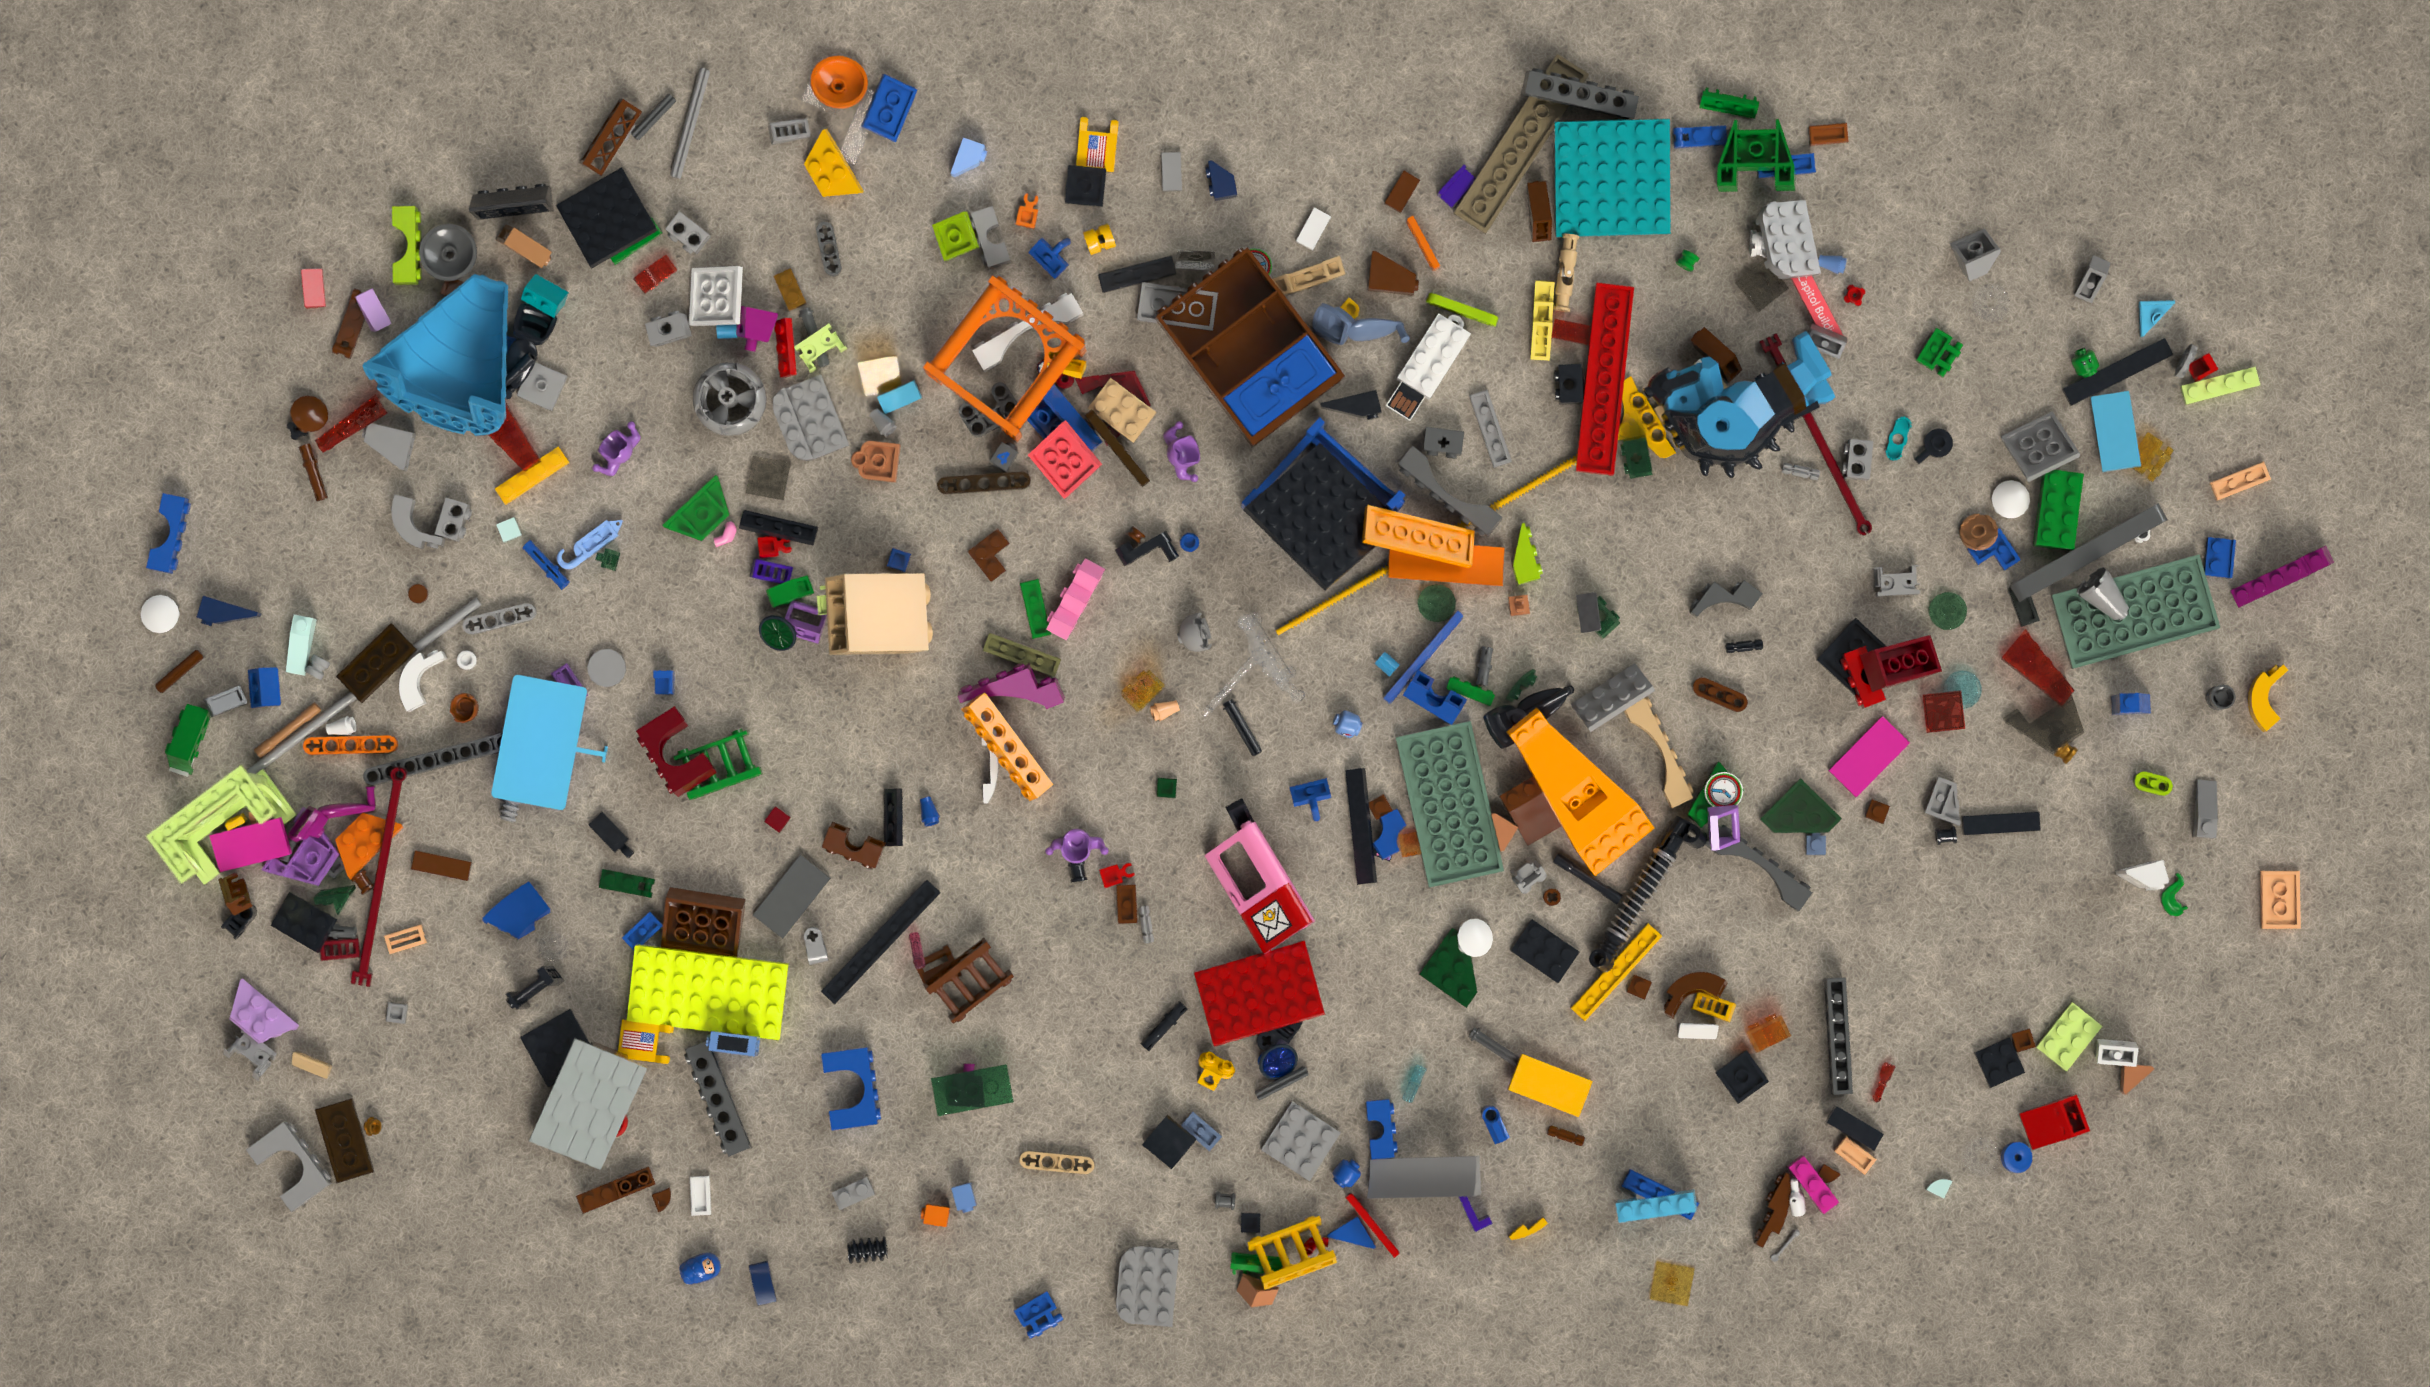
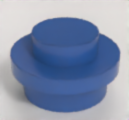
M1186 533L1181 537L1180 545L1184 551L1193 552L1199 546V539L1193 533Z

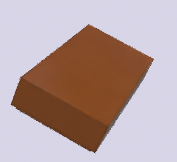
M1847 123L1808 127L1810 146L1849 142Z

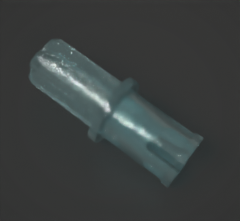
M1415 1065L1410 1080H1407L1408 1085L1402 1100L1408 1103L1413 1102L1418 1088L1422 1086L1420 1084L1427 1071L1426 1068Z

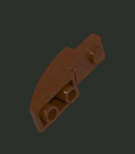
M648 1166L576 1196L582 1214L653 1186L656 1183Z
M1786 1172L1777 1176L1774 1182L1776 1185L1774 1191H1770L1765 1199L1767 1202L1766 1206L1771 1208L1772 1211L1771 1213H1766L1763 1218L1764 1226L1762 1229H1758L1753 1237L1755 1239L1754 1244L1762 1248L1772 1231L1779 1235L1788 1213L1791 1184L1790 1174Z

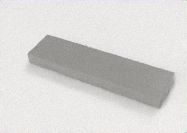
M1488 390L1469 395L1493 468L1511 463L1512 461Z

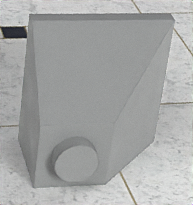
M1985 228L1950 243L1958 264L1969 281L1987 274L2001 252Z

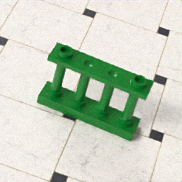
M741 728L731 732L732 736L690 751L686 748L677 752L678 755L674 756V759L676 761L682 759L683 764H686L690 761L689 756L697 753H704L710 760L707 750L718 746L728 773L726 779L719 780L716 774L709 777V785L702 787L701 784H698L692 788L690 792H687L689 800L697 799L763 775L761 767L753 765L743 737L749 735L748 731H743ZM736 740L746 767L744 768L745 772L739 774L734 770L725 743Z

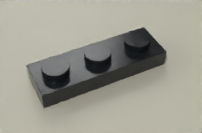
M902 788L884 789V842H886L885 846L888 847L903 846Z

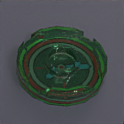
M1434 584L1428 586L1421 592L1418 598L1419 612L1430 622L1438 623L1445 621L1451 617L1455 610L1456 600L1454 594L1444 585Z
M1944 592L1938 594L1929 605L1931 622L1942 630L1958 628L1966 619V603L1955 593Z

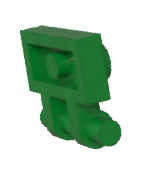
M1935 328L1916 361L1931 371L1938 365L1940 369L1937 375L1943 378L1951 370V365L1955 358H1958L1961 354L1960 350L1963 344L1957 341L1954 347L1951 346L1949 343L1953 337ZM1946 350L1947 352H1949V355L1946 358V360L1943 361L1940 358Z

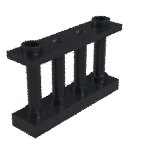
M542 966L537 970L539 974L537 979L523 990L506 993L508 1005L512 1009H528L531 1006L527 1001L545 987L559 986L563 983L564 979L555 967Z

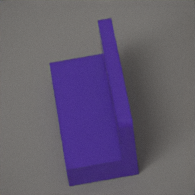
M1463 165L1443 186L1437 196L1452 208L1470 189L1476 178Z

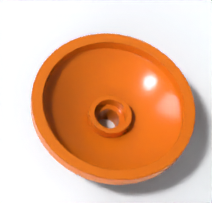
M831 56L821 60L814 67L810 84L812 92L820 102L832 108L842 109L852 107L863 99L867 91L868 79L862 66L855 60L844 56Z

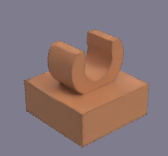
M1528 595L1508 597L1511 616L1530 614Z

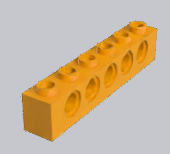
M986 693L976 696L961 709L964 712V717L976 728V733L985 740L987 748L996 755L999 764L1008 771L1011 780L1020 787L1021 793L1029 801L1034 800L1053 785ZM981 713L984 714L985 721L982 720ZM993 729H995L997 732L996 737L992 733ZM1004 744L1007 745L1008 752L1005 751ZM1016 759L1019 761V767L1015 764ZM1027 775L1030 776L1031 782H1028Z

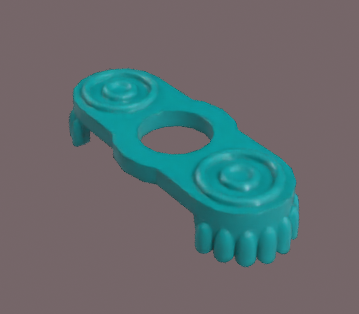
M1900 417L1895 421L1885 451L1889 460L1897 461L1902 457L1901 453L1903 447L1907 444V435L1912 427V422H1910L1911 420L1908 417ZM1895 434L1903 436L1902 444H1894L1892 439Z

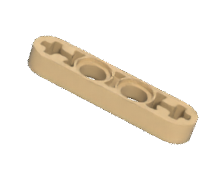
M1026 1151L1022 1153L1019 1159L1021 1166L1027 1169L1089 1174L1094 1169V1161L1087 1156ZM1027 1154H1029L1032 1159H1037L1036 1155H1040V1167L1035 1166L1036 1162H1030V1165H1026L1023 1158H1026ZM1045 1156L1051 1157L1053 1159L1052 1166H1043L1042 1159ZM1064 1158H1069L1072 1161L1071 1168L1064 1169L1061 1166V1161ZM1075 1158L1079 1159L1078 1163H1084V1160H1088L1091 1168L1089 1167L1087 1171H1084L1083 1167L1077 1166L1078 1170H1073Z

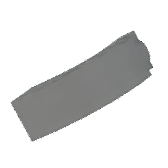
M394 495L391 513L393 524L399 535L406 542L420 549H424L425 542L431 548L438 549V546L444 547L446 539L422 533L416 528L413 522L416 500Z

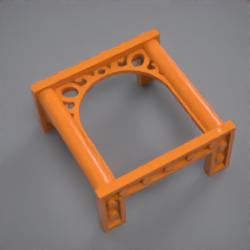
M992 275L988 281L989 286L930 363L927 361L923 369L929 377L940 385L944 384L1000 426L1004 433L1016 442H1019L1022 438L1020 428L1069 363L1077 355L1083 357L1086 353V347L1082 337L1076 333L1074 336L1068 332L1069 328L1061 322L1059 324L1052 320L1054 317L1045 310L1042 313L1037 309L1038 305L1031 299L1026 301L1021 297L1023 294L1016 288L1011 290L1003 278L1000 276L995 278ZM1001 299H1007L1009 302V310L1007 312H1002L999 308ZM1013 303H1015L1017 310L1020 308L1019 313L1013 312ZM994 304L995 310L997 312L995 314H990L989 311L993 310V308L991 307ZM1014 317L1025 321L1037 331L1042 340L1045 355L1043 367L1039 375L1007 418L1004 419L944 373L979 327L995 318ZM1030 318H1034L1035 322L1031 323L1029 321ZM1044 329H1047V330H1046L1047 332H1054V333H1052V334H1050V335H1048V336H1045V335L1043 334V330H1044ZM1051 338H1059L1061 345L1051 348L1047 345V342ZM1050 352H1059L1057 355L1054 354L1053 359L1049 357Z

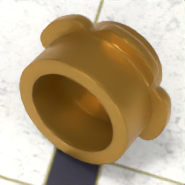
M369 1117L365 1121L364 1130L368 1136L377 1135L381 1131V1122L376 1118Z

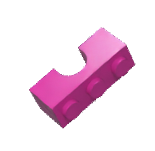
M1799 1156L1786 1166L1794 1178L1798 1179V1182L1821 1213L1825 1214L1839 1203L1805 1156Z

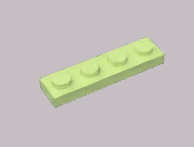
M2256 367L2183 385L2180 388L2185 405L2260 386Z

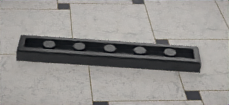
M2164 338L2097 371L2092 376L2083 378L2063 388L2062 391L2069 405L2072 406L2174 354Z
M1365 768L1345 770L1357 885L1377 883Z

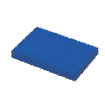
M882 74L861 127L892 142H896L917 89L886 74Z

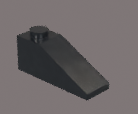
M1377 390L1320 403L1321 409L1359 418L1367 417V420L1379 418L1378 415L1382 413Z

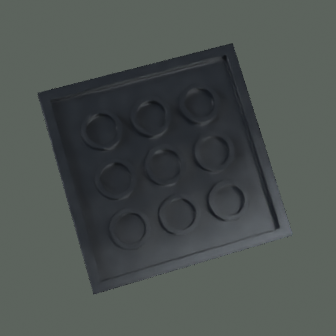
M622 167L556 205L591 269L658 231Z

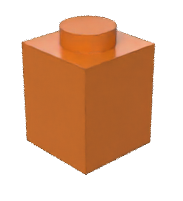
M926 1204V1208L922 1207L921 1219H924L923 1224L947 1227L950 1207Z

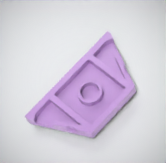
M244 979L240 980L230 1015V1020L259 1044L268 1041L269 1038L281 1036L285 1032L294 1031L298 1028L299 1025L249 983Z

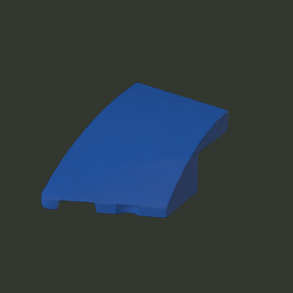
M527 882L495 905L482 920L484 923L492 924L498 927V930L507 932L511 936L520 939L535 930L534 922L549 914L550 908L532 884Z

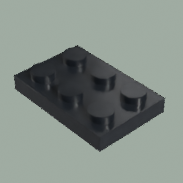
M289 892L270 926L314 952L319 953L338 919Z
M1533 919L1511 949L1512 953L1556 983L1561 981L1580 953V951Z

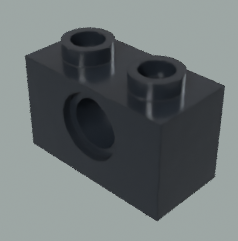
M1582 364L1558 365V370H1554V380L1558 381V389H1555V399L1559 400V405L1582 404ZM1565 380H1571L1574 384V387L1572 389H1566L1563 385V382Z

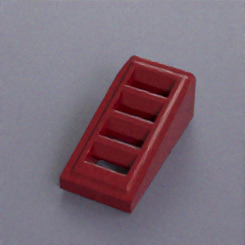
M359 939L325 941L319 952L320 961L360 958ZM349 943H353L354 954H350ZM341 944H345L346 955H342ZM329 945L330 956H326L325 946ZM333 945H337L338 955L334 956Z

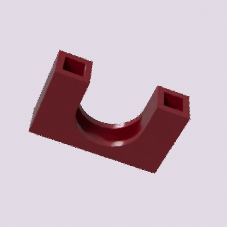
M674 706L636 730L639 735L637 737L639 744L642 748L646 747L648 750L646 753L651 763H656L658 767L655 769L661 779L664 777L667 781L665 786L669 793H674L677 797H680L717 772L704 753L680 766H672L665 762L663 750L666 742L672 736L688 727L684 717Z

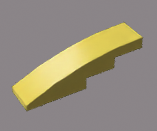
M1535 280L1530 356L1532 360L1550 361L1554 281Z

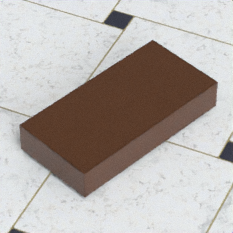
M1403 171L1384 204L1401 213L1419 184L1420 179Z

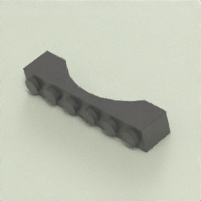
M1414 446L1409 449L1398 463L1399 471L1403 475L1413 477L1415 479L1414 483L1418 487L1428 489L1430 491L1429 495L1436 501L1442 500L1447 510L1451 513L1457 512L1460 515L1459 519L1466 525L1472 524L1475 527L1473 530L1483 537L1485 535L1489 537L1502 521V516L1488 505L1466 503L1448 494L1434 478L1429 467L1428 458Z
M1718 825L1719 838L1732 836L1731 829L1725 825H1722V827ZM1708 837L1705 846L1711 849ZM1740 837V842L1721 850H1714L1718 855L1740 856L1758 864L1775 882L1781 900L1797 912L1802 909L1812 895L1809 885L1803 881L1799 883L1794 880L1795 875L1788 870L1784 872L1780 870L1777 862L1771 858L1767 860L1762 857L1764 853L1756 847L1753 849L1748 847V842Z

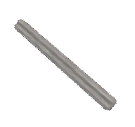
M705 68L699 69L671 171V177L680 179L682 176L710 71Z

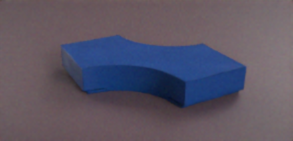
M1398 809L1380 817L1382 833L1379 839L1373 842V846L1381 860L1399 852L1397 837L1399 832L1406 827V823Z

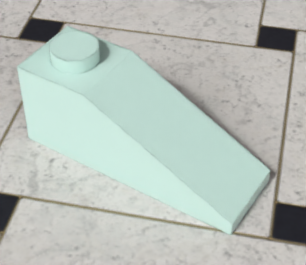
M299 615L293 616L286 672L305 676L306 672L304 670L308 665L317 619Z

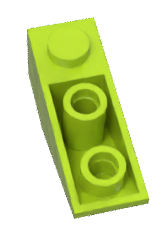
M1522 523L1520 526L1512 565L1517 586L1539 580L1541 578L1540 575L1543 574L1540 563H1536L1534 557L1537 556L1535 545L1530 543L1529 538L1532 537L1530 527H1526L1525 523Z

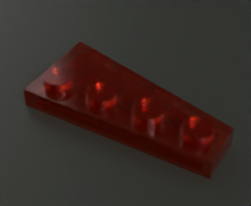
M506 403V419L504 423L501 424L498 431L488 434V436L523 471H527L540 463L541 459Z

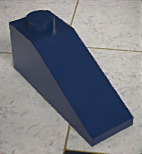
M203 596L196 618L202 619V624L212 626L213 623L223 624L261 617L262 613Z

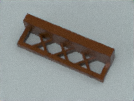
M619 98L579 163L602 176L642 111L624 99ZM628 107L636 113L631 120L625 121L623 112ZM622 124L623 134L614 137L613 128L615 125ZM612 140L613 150L604 153L603 144L605 141ZM602 156L604 164L599 170L591 165L595 157Z

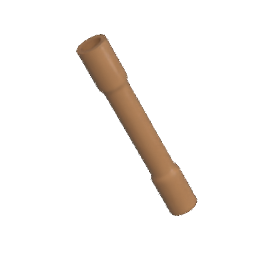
M315 702L312 703L294 720L254 749L255 753L260 758L264 757L287 736L322 711Z

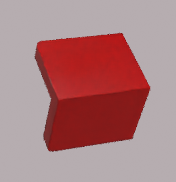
M2210 353L2190 363L2188 371L2194 381L2197 382L2217 371L2218 367Z

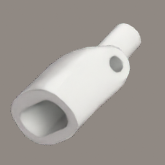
M1791 1179V1194L1789 1198L1791 1215L1802 1216L1806 1212L1805 1197L1798 1186V1179Z

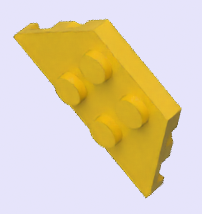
M823 129L804 163L821 195L827 197L863 193L864 190L828 129Z

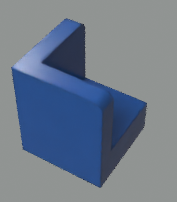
M653 670L655 694L674 695L675 672Z

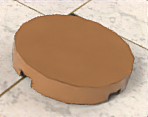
M1973 514L1962 522L1959 535L1962 543L1967 548L1975 551L1985 550L1996 542L1998 527L1995 520L1990 516Z

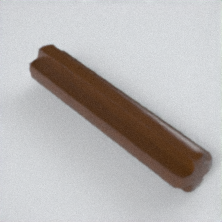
M195 650L156 683V689L160 693H164L204 658L203 654L199 650Z

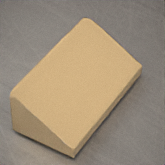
M299 1051L293 1052V1066L325 1079L328 1078L332 1069L331 1064Z

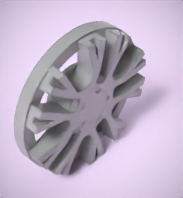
M2190 344L2186 348L2176 367L2174 374L2176 377L2182 378L2189 370L2190 363L2195 358L2197 346Z

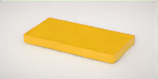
M1521 1054L1507 1090L1579 1117L1593 1081Z

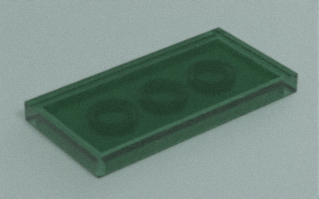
M1007 1064L931 1078L937 1116L1014 1102Z

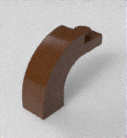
M1694 972L1684 975L1676 980L1668 989L1667 994L1672 999H1668L1665 1003L1664 1013L1667 1017L1674 1019L1682 1002L1694 993H1705L1719 1000L1728 983L1720 976L1708 972Z

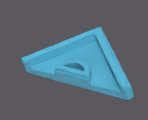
M2175 300L2139 301L2140 337H2144L2175 304Z

